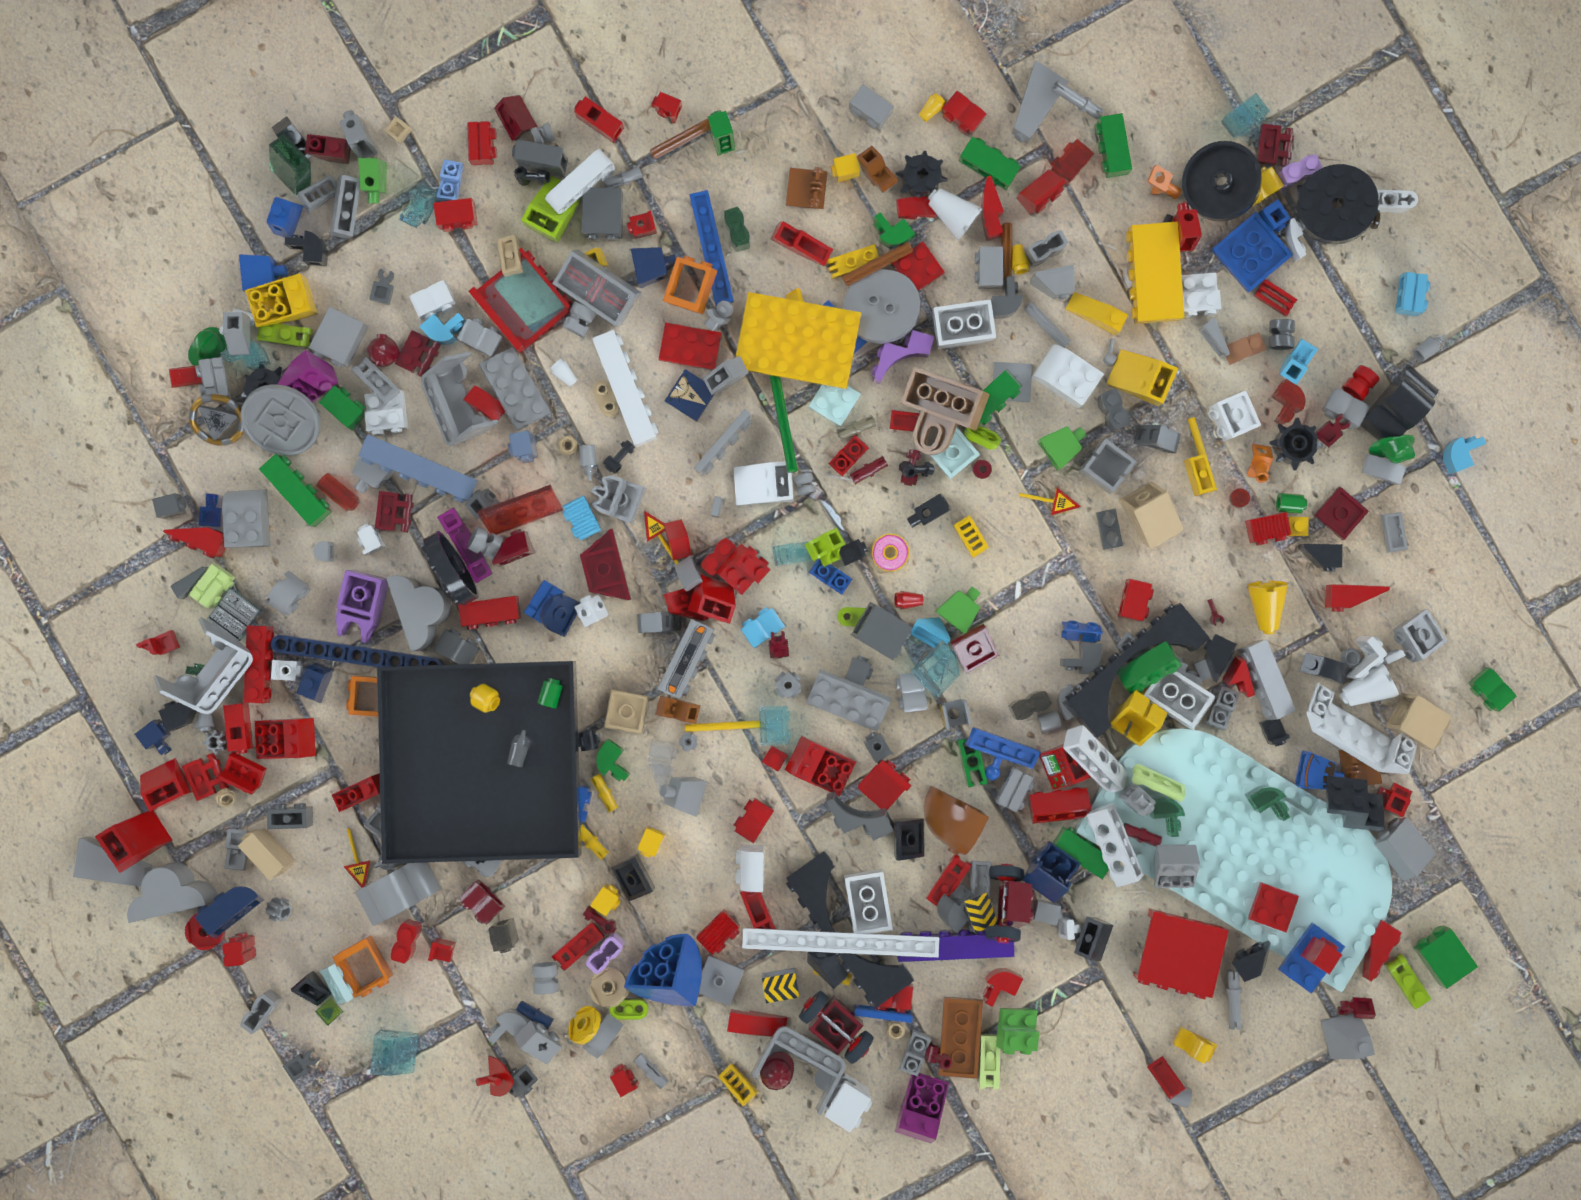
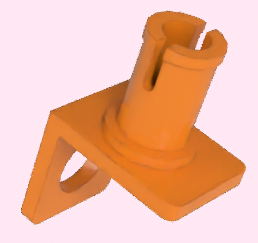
M1154 165L1148 178V183L1153 185L1150 194L1166 193L1173 199H1177L1182 189L1170 182L1173 177L1172 173L1158 165ZM1157 172L1162 173V176H1158L1155 180V174Z
M1253 443V458L1247 471V476L1256 478V481L1259 483H1264L1269 478L1268 471L1274 459L1270 446ZM1257 449H1262L1267 453H1261Z

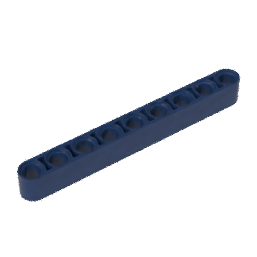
M277 635L271 641L272 649L278 653L373 667L395 666L392 661L394 656L400 658L398 666H412L411 662L414 658L419 661V666L431 665L433 661H436L438 665H445L443 660L436 657L288 635ZM281 639H284L286 642L284 649L279 646ZM301 641L305 645V649L302 652L298 649ZM320 644L324 647V652L321 655L317 652V647ZM338 647H340L343 650V654L341 657H338L336 655V650ZM357 650H360L362 653L360 660L355 658ZM376 653H379L381 656L379 663L374 661Z

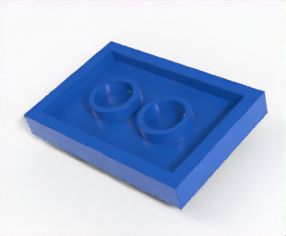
M1312 922L1278 968L1279 971L1311 994L1326 974V972L1301 956L1313 936L1319 940L1323 937L1339 947L1337 951L1340 953L1346 947Z

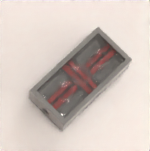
M580 250L570 252L552 283L616 327L623 324L642 293Z

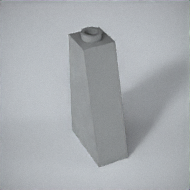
M1037 60L1031 70L1012 131L1017 141L1027 144L1060 96L1051 91L1052 86L1057 87L1053 85L1055 81L1060 80L1065 85L1068 83L1067 80Z
M87 836L80 838L78 841L73 877L141 887L144 876L152 870L151 864L141 860L119 873L97 839Z

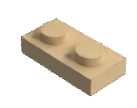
M516 235L497 239L503 275L507 277L522 273L523 267Z

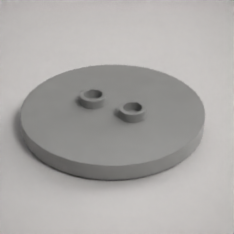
M878 270L853 283L844 299L845 310L862 313L857 336L872 343H889L904 337L915 326L921 308L919 293L913 282L905 275L893 270Z
M283 385L259 387L249 394L241 409V422L246 434L256 445L270 453L285 456L303 453L315 443L320 433L321 423L316 407L304 394L291 387Z

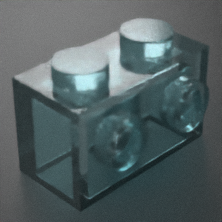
M1255 93L1228 113L1221 122L1234 139L1238 136L1243 138L1251 131L1250 128L1253 125L1259 126L1267 119L1265 116L1270 110L1258 94Z
M787 706L759 707L761 746L788 745L791 739V732L788 729L790 712L787 710Z

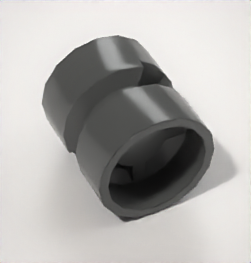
M1270 320L1269 332L1272 336L1269 337V349H1293L1295 337L1292 336V333L1295 332V320Z

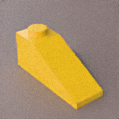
M1076 292L1073 293L1065 310L1114 336L1120 332L1128 317V314L1111 305Z

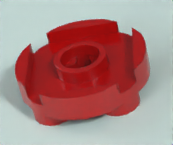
M198 913L194 914L185 926V937L190 944L192 943L198 950H210L224 940L226 931L217 938L201 932L203 927L195 918Z

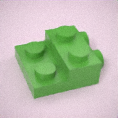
M1000 1008L996 1047L1009 1055L1015 1054V1051H1020L1021 1054L1031 1055L1032 1051H1038L1039 1031L1036 1030L1038 1010L1033 1008Z

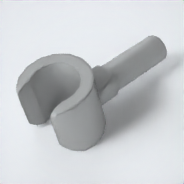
M1111 338L1108 352L1103 358V362L1109 366H1112L1117 356L1112 354L1115 338Z

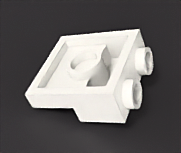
M1216 273L1182 275L1184 314H1186V317H1195L1197 313H1205V316L1216 315V312L1221 310L1220 290L1217 288Z
M399 390L400 393L387 404L375 393L364 394L367 432L372 433L373 436L383 435L385 431H391V433L395 434L402 433L403 429H408L403 390Z
M1246 391L1208 407L1210 410L1208 413L1209 418L1215 421L1217 426L1216 433L1224 442L1261 426Z

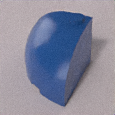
M677 934L666 937L665 941L657 945L653 944L642 954L644 956L638 964L633 965L624 988L635 995L655 1002L680 1006H696L702 979V961L699 948L694 939L688 934Z

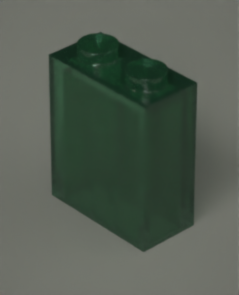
M285 135L270 143L269 161L271 171L297 196L298 192L311 186V162Z

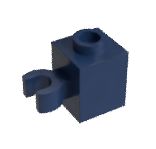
M160 719L152 720L134 734L145 749L156 747L160 755H166L172 750L164 741L171 733L167 732L163 721Z

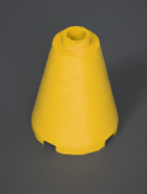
M1269 580V583L1256 581L1248 584V591L1260 631H1263V634H1274L1275 631L1279 630L1288 589L1286 582Z

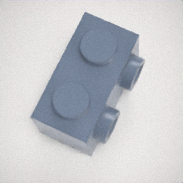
M527 430L509 434L510 443L508 444L510 455H513L514 458L523 463L534 462V458H538L535 438L531 432Z

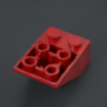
M314 718L255 721L256 759L316 756Z
M801 735L785 771L826 791H834L836 795L840 796L856 761Z
M147 811L114 824L95 836L119 873L173 841L154 811Z

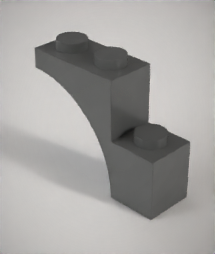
M834 791L827 794L825 806L828 812H832L834 815V823L838 829L841 828L843 834L863 825L865 833L870 835L874 841L894 831V822L886 808L876 811H861L843 803Z

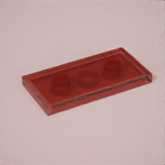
M550 484L479 510L478 515L489 533L497 535L561 512L563 507Z

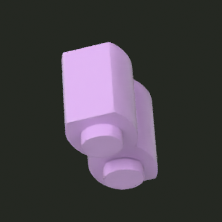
M1315 154L1308 155L1299 162L1286 165L1277 174L1284 184V187L1281 189L1290 188L1298 181H1305L1313 173L1321 169L1322 165L1318 156Z
M616 932L610 934L604 940L601 947H598L591 953L586 965L595 974L602 972L609 961L621 952L625 941Z

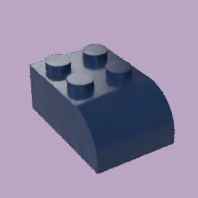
M234 887L226 893L221 892L214 898L215 901L209 906L204 905L197 911L198 915L195 918L209 936L217 938L262 903L264 899L248 887Z

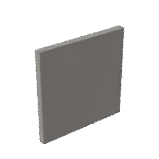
M994 362L993 380L1004 370L1008 369L1022 384V387L1019 389L1021 393L1013 400L1009 398L1007 401L1030 402L1032 364Z

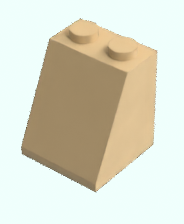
M1152 481L1119 500L1141 541L1150 549L1160 546L1162 542L1176 537L1184 530L1168 492Z
M1403 694L1386 728L1397 734H1404L1425 749L1434 750L1441 742L1440 737L1443 731L1450 725L1451 715L1419 695Z

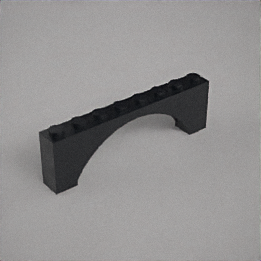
M1171 603L1163 610L1165 613L1161 617L1158 615L1149 622L1151 625L1147 629L1142 628L1135 634L1137 638L1133 641H1127L1122 646L1123 650L1117 654L1115 652L1107 659L1109 662L1105 666L1100 665L1097 667L1090 679L1087 677L1079 683L1081 686L1076 691L1073 689L1065 696L1066 700L1063 702V705L1080 725H1084L1095 738L1101 736L1112 726L1108 717L1110 689L1117 672L1131 656L1144 648L1160 645L1165 641L1169 645L1184 647L1192 652L1199 649L1210 639L1181 603L1174 605Z
M825 850L786 878L788 880L786 885L792 893L794 891L799 896L797 900L802 908L806 907L809 910L810 914L808 916L814 925L818 923L821 928L819 932H835L827 911L826 894L831 870L836 866ZM834 953L836 957L840 955L843 959L842 965L847 973L852 972L855 977L853 981L858 989L863 988L866 993L864 997L870 1006L874 1004L877 1008L914 981V977L903 962L900 965H887L867 960L857 954Z

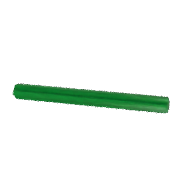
M769 375L787 472L794 473L798 469L781 378Z

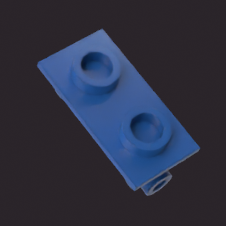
M1074 620L1062 621L1064 630L1061 632V638H1065V640L1079 641V635H1083V642L1096 643L1100 641L1101 634H1103L1101 626L1094 622L1084 624Z

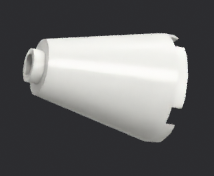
M941 188L938 191L934 190L928 197L930 207L957 240L965 234L982 211L981 207Z
M1382 663L1377 667L1373 666L1368 670L1370 673L1366 677L1354 679L1343 687V693H1340L1344 704L1348 703L1350 706L1398 696L1397 688L1393 680H1391L1385 665Z

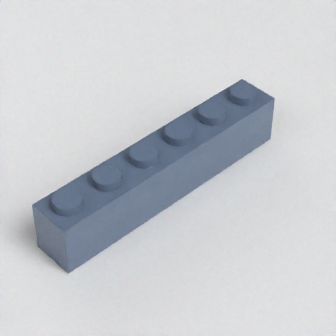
M368 434L358 455L362 457L361 461L369 465H372L373 462L381 465L379 469L391 473L392 470L399 472L398 477L408 481L411 477L418 480L417 485L428 488V485L435 487L434 492L446 496V493L454 495V500L463 504L465 500L468 501L471 498L478 481Z

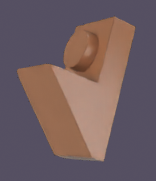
M1260 332L1227 345L1230 354L1226 358L1229 365L1267 350Z

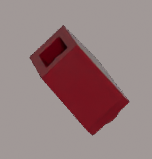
M307 134L305 154L329 162L349 164L351 147L346 139Z

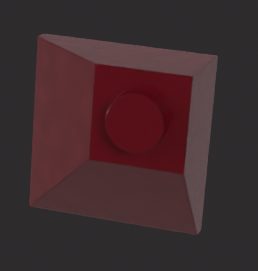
M518 529L511 532V536L506 537L492 560V564L501 567L534 554L535 550L527 531Z

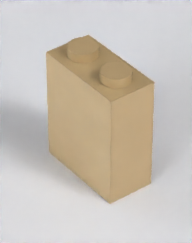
M265 828L261 830L255 829L253 832L249 831L241 838L243 842L238 845L269 881L282 875L295 863L294 859Z

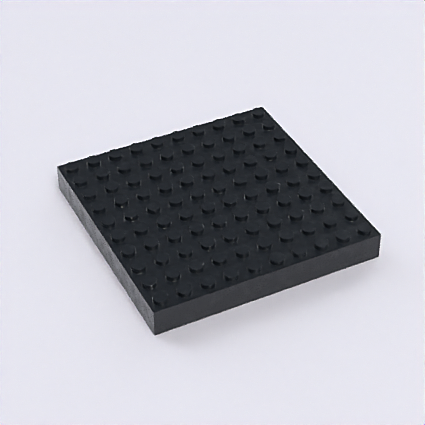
M576 661L377 667L382 864L579 858L582 855ZM549 678L559 680L560 685L563 686L557 708L538 704L544 680L548 681ZM486 684L498 692L500 702L494 711L484 713L471 705L470 692L474 687ZM522 730H525L523 746L528 747L523 766L518 767L507 764L511 744L518 745Z

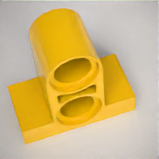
M1180 1027L1173 1042L1174 1046L1183 1049L1190 1057L1203 1064L1206 1061L1210 1062L1217 1047L1216 1043L1183 1027Z

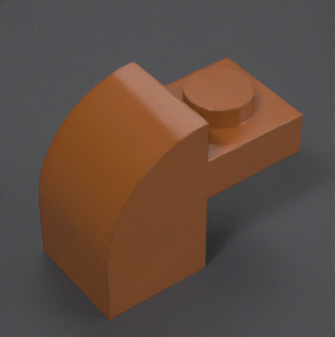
M872 145L857 156L858 162L873 186L876 185L882 193L898 182L897 177L885 165L883 156Z
M660 696L655 715L696 724L701 705L673 697Z

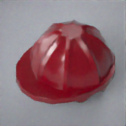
M780 1051L774 1052L766 1059L760 1070V1078L768 1089L777 1091L784 1089L790 1084L794 1073V1062L791 1056Z

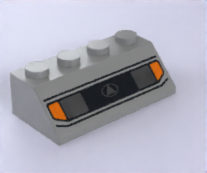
M691 619L658 690L679 699L682 695L686 697L691 687L688 683L691 678L695 679L699 671L696 666L699 661L703 662L707 654L705 648L707 644L711 645L716 634L713 633V628Z

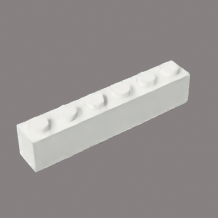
M614 330L592 338L634 445L638 447L656 440V434L659 431L655 422L651 423L649 416L652 415L648 404L645 406L643 404L642 398L645 396L641 387L637 388L635 381L638 379L634 369L630 370L628 363L631 361L627 351H622L621 345H623L620 334L616 335Z

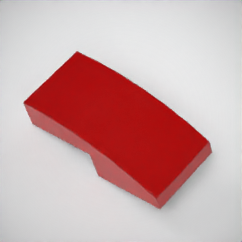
M907 197L896 200L897 215L900 219L915 220L917 217L936 218L938 215L930 207L928 197H921L920 199L918 197Z
M476 385L471 388L463 399L475 411H480L491 421L499 420L505 413L501 403L496 398Z
M855 435L828 464L843 477L869 447Z

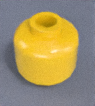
M480 684L470 692L471 705L484 713L494 711L499 705L500 698L498 692L486 684Z

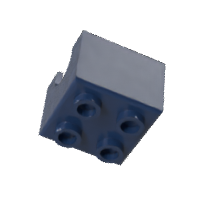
M1049 841L1035 853L1022 881L1032 884L1033 889L1055 903L1069 891L1072 883H1068V881L1078 871L1081 863Z

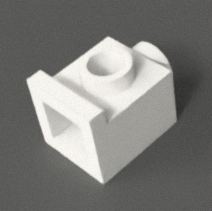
M368 524L359 527L357 532L359 544L362 548L365 547V550L362 551L365 555H370L386 547L378 530L374 529L375 526H369Z
M272 660L271 679L299 681L300 677H302L303 666H301V661ZM285 667L289 669L288 674H285Z

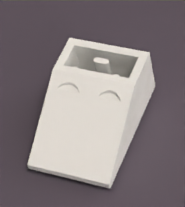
M786 461L733 467L736 506L793 501L792 473L787 472Z

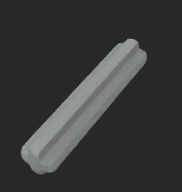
M1031 302L1026 306L1025 311L1060 346L1065 348L1071 340L1034 303Z

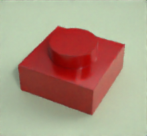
M771 746L762 763L778 772L788 755Z

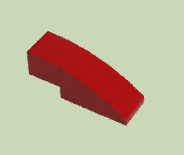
M988 176L985 181L981 202V218L986 241L1002 236L1003 229L998 217H1001L1004 213L992 177Z
M784 221L778 223L771 237V240L822 266L826 265L833 251L831 247L806 232L797 230Z
M740 892L753 928L776 929L762 893Z
M731 1009L727 1032L773 1036L778 1028L787 1025L788 1017L751 1010L746 1012Z

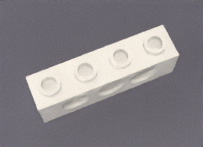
M1084 725L1068 729L1063 748L1105 791L1117 792L1124 790L1127 771Z
M1112 803L1093 809L1087 814V821L1093 829L1097 845L1101 848L1102 857L1108 865L1112 881L1115 882L1116 887L1138 882L1144 874L1115 804ZM1103 824L1108 827L1109 831L1104 828ZM1111 843L1115 844L1116 849L1112 847ZM1118 861H1121L1124 867L1121 866Z

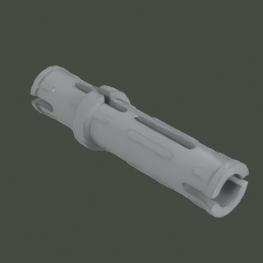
M1060 80L1055 81L1053 85L1057 87L1052 86L1051 91L1077 106L1079 111L1088 113L1096 120L1102 116L1099 112L1103 113V108L1091 102L1089 97H1083Z
M1232 969L1227 970L1228 987H1226L1229 1001V1029L1235 1030L1236 1022L1237 1030L1242 1029L1240 993H1242V988L1240 987V978L1237 970L1234 969L1233 977Z

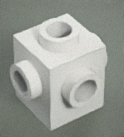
M588 595L580 599L581 603L575 606L584 627L609 615L599 595L593 598Z

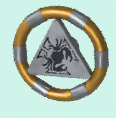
M221 394L203 395L195 400L189 409L188 418L192 430L207 443L218 446L233 444L245 432L241 422L242 408L227 396ZM220 401L228 405L236 413L226 411L221 407L212 408L202 404ZM198 408L211 436L200 429L197 424ZM238 416L239 422L236 433L232 436L218 439Z

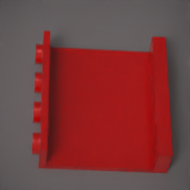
M1149 908L1148 917L1151 920L1138 973L1134 972L1133 976L1138 980V983L1149 986L1150 983H1153L1163 990L1173 988L1176 989L1175 992L1187 995V992L1193 993L1194 997L1206 1000V997L1213 998L1229 930L1222 926Z

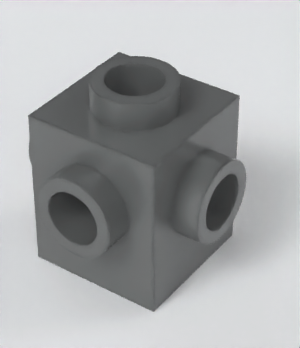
M479 489L471 495V499L465 503V506L476 519L484 516L488 518L496 512L495 508L500 502L489 489L483 491Z
M527 1065L520 1069L515 1067L510 1071L514 1084L509 1093L516 1098L521 1094L523 1096L527 1095L533 1089L532 1085L538 1079Z

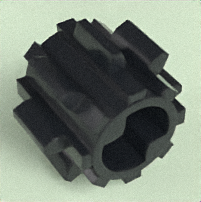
M595 730L578 733V743L581 751L599 748L598 743H601L600 736L596 734Z

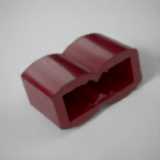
M479 879L459 897L462 906L467 910H472L475 914V919L481 924H489L506 907Z

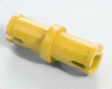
M601 773L591 778L590 781L598 793L597 797L598 799L601 798L607 812L610 813L619 808L611 794V788L608 789Z
M582 824L581 840L586 844L585 847L590 849L601 861L609 851L598 841L599 838L597 836L594 837Z

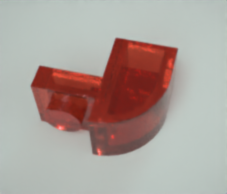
M1288 379L1281 381L1271 398L1284 405L1274 422L1281 425L1286 422L1289 423L1295 413L1303 411L1305 407L1304 392L1298 385Z

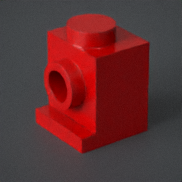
M660 91L658 97H654L651 107L655 108L659 116L663 118L670 117L671 122L676 123L682 109V102L680 99Z
M651 211L629 217L630 222L627 223L629 234H633L635 239L657 234ZM644 222V225L639 227L637 223Z
M621 1063L612 1069L610 1079L620 1097L638 1088L639 1081H634L635 1076L630 1068L627 1069L626 1065Z

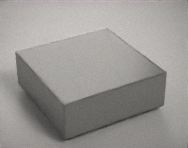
M715 496L710 514L713 517L718 518L723 503L721 497Z

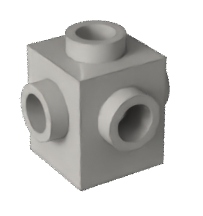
M789 671L786 674L782 672L775 678L777 681L775 692L782 699L785 696L788 699L790 697L794 699L802 691L800 689L802 685L799 683L802 679L795 672L792 674ZM786 682H791L792 687L790 689L784 687Z

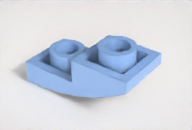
M444 159L440 173L441 182L437 193L438 201L458 199L463 163Z

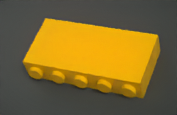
M1178 222L1131 225L1128 231H1126L1125 237L1126 242L1129 243L1127 261L1130 262L1131 269L1128 270V279L1132 281L1129 295L1130 300H1133L1131 318L1134 319V324L1180 321L1184 319Z

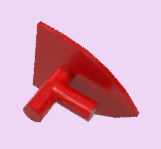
M488 1056L489 1075L477 1078L475 1081L476 1085L490 1084V1095L504 1096L511 1090L514 1084L513 1078L499 1059Z

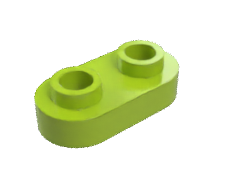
M980 425L976 431L967 427L963 430L964 436L969 441L982 445L989 450L997 449L1001 442V438L997 433Z
M844 607L837 614L838 622L843 626L855 627L866 608ZM845 613L850 614L851 618L849 620L843 618Z
M640 998L624 999L619 1004L623 1006V1011H618L617 1006L610 1007L611 1016L618 1020L643 1019L649 1011L648 1003ZM641 1005L643 1010L638 1011L636 1006Z

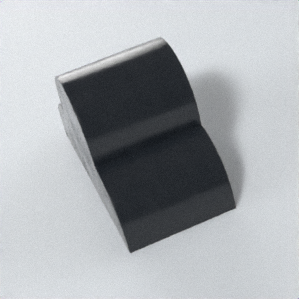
M1408 364L1370 407L1360 426L1377 440L1402 436L1429 413L1436 402L1434 398L1439 389Z

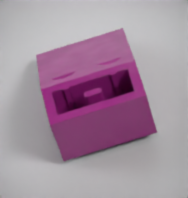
M305 350L291 361L277 385L291 387L304 394L314 403L336 385L338 379L332 365Z
M921 1073L918 1076L911 1074L894 1132L930 1144L933 1143L937 1138L949 1082Z

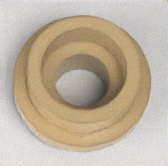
M564 436L560 439L558 447L563 454L572 455L576 452L578 444L573 437ZM567 442L572 444L570 449L565 448Z
M228 788L222 789L216 794L215 801L221 807H230L235 801V793Z
M890 1021L886 1026V1033L891 1039H900L905 1034V1026L902 1022ZM897 1026L899 1030L898 1032H893L892 1028Z

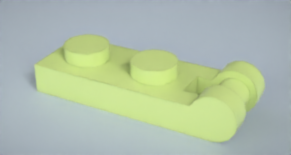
M1137 764L1133 767L1132 782L1134 784H1143L1151 790L1158 791L1168 798L1182 802L1185 798V785L1143 765Z
M981 1034L979 1089H986V1087L999 1089L1000 1048L996 1047L997 1034ZM986 1075H993V1078L986 1079Z

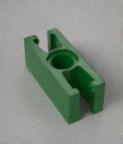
M962 738L956 739L966 786L968 788L974 787V782H971L970 771L977 769L981 780H979L980 785L988 784L981 752L974 749L973 752L965 753L963 743L966 740ZM971 756H975L977 759L974 766H968L967 759Z

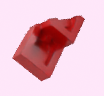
M174 630L136 644L138 648H143L153 655H164L180 648Z

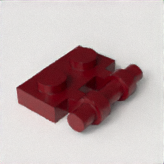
M1262 124L1260 126L1257 150L1259 164L1275 166L1277 159L1281 160V167L1289 164V160L1292 159V153L1290 152L1291 143L1294 142L1293 128H1286L1285 134H1281L1282 126ZM1280 142L1284 143L1283 151L1279 150Z
M411 330L394 364L411 373H414L416 367H418L420 370L417 375L422 377L431 368L430 366L434 358L438 356L441 344L434 341L432 346L428 347L430 339ZM425 351L428 354L424 362L422 363L420 362V359Z
M379 491L374 529L395 531L396 524H401V532L408 533L409 525L411 526L412 522L410 514L411 508L414 505L412 502L413 495L405 494L404 501H399L400 493ZM398 507H403L402 518H397Z

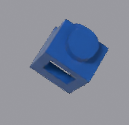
M1276 200L1258 213L1273 231L1276 230L1277 232L1287 226L1286 222L1291 219L1279 200Z

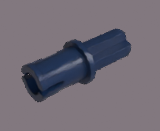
M520 1001L516 1008L518 1012L530 1018L531 1021L541 1023L547 1030L554 1018L541 1012L540 1008L536 1009L524 1001Z

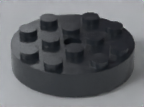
M1217 141L1199 149L1186 164L1182 176V190L1189 206L1192 209H1196L1199 216L1211 221H1229L1240 217L1254 205L1262 188V172L1257 158L1247 147L1232 141ZM1221 177L1227 178V184L1217 185V181Z
M1334 164L1323 167L1313 173L1301 188L1296 206L1299 223L1310 237L1321 243L1338 245L1351 242L1364 234L1372 224L1379 206L1378 191L1369 175L1357 167L1346 164ZM1339 199L1342 207L1335 208L1332 203Z
M436 531L424 538L422 550L430 558L427 562L433 571H437L438 576L444 582L442 584L444 590L448 595L451 594L455 603L465 606L479 598V593L471 574L445 535L440 531Z

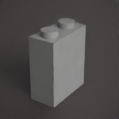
M328 307L309 348L314 351V355L323 360L325 357L332 359L330 363L340 368L342 365L349 368L368 326L338 310Z
M1408 817L1395 818L1388 823L1389 827L1378 835L1379 838L1374 845L1402 880L1415 878L1436 853Z

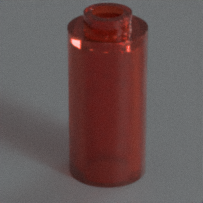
M326 473L318 481L316 487L346 512L355 510L359 505V497L330 473Z

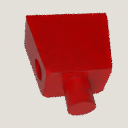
M1187 202L1179 203L1177 205V213L1172 222H1178L1180 252L1194 251L1202 237L1198 213L1196 209L1189 210Z

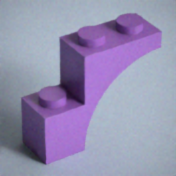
M912 330L911 335L907 334L904 346H907V348L884 343V347H879L877 358H880L879 364L874 365L871 376L875 377L873 382L881 384L889 368L900 360L909 357L928 358L934 336Z

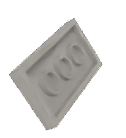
M513 347L479 363L481 371L516 431L551 414Z
M746 409L741 412L694 467L698 474L701 476L704 474L708 475L714 468L713 463L717 459L720 461L727 453L726 448L729 444L733 446L739 439L738 434L742 430L745 432L752 424L751 414Z
M820 669L806 703L877 732L892 698Z

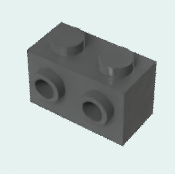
M306 803L294 804V807H287V804H275V808L267 810V830L297 829L313 826V806L306 807Z

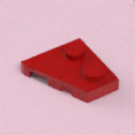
M695 587L689 591L683 588L663 595L669 613L699 621L708 620L707 617L687 611Z

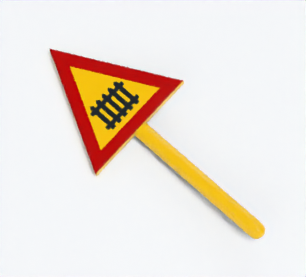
M1057 487L1054 499L1024 493L1018 494L1020 497L1053 503L1051 515L1081 507Z
M644 511L647 542L658 536L672 558L670 548L661 533L665 532L664 522Z
M347 828L355 864L343 867L359 886L363 888L366 886L371 860L359 863L351 830Z

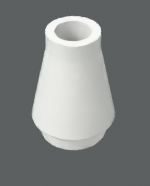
M559 359L550 368L552 374L569 387L578 380L567 362Z

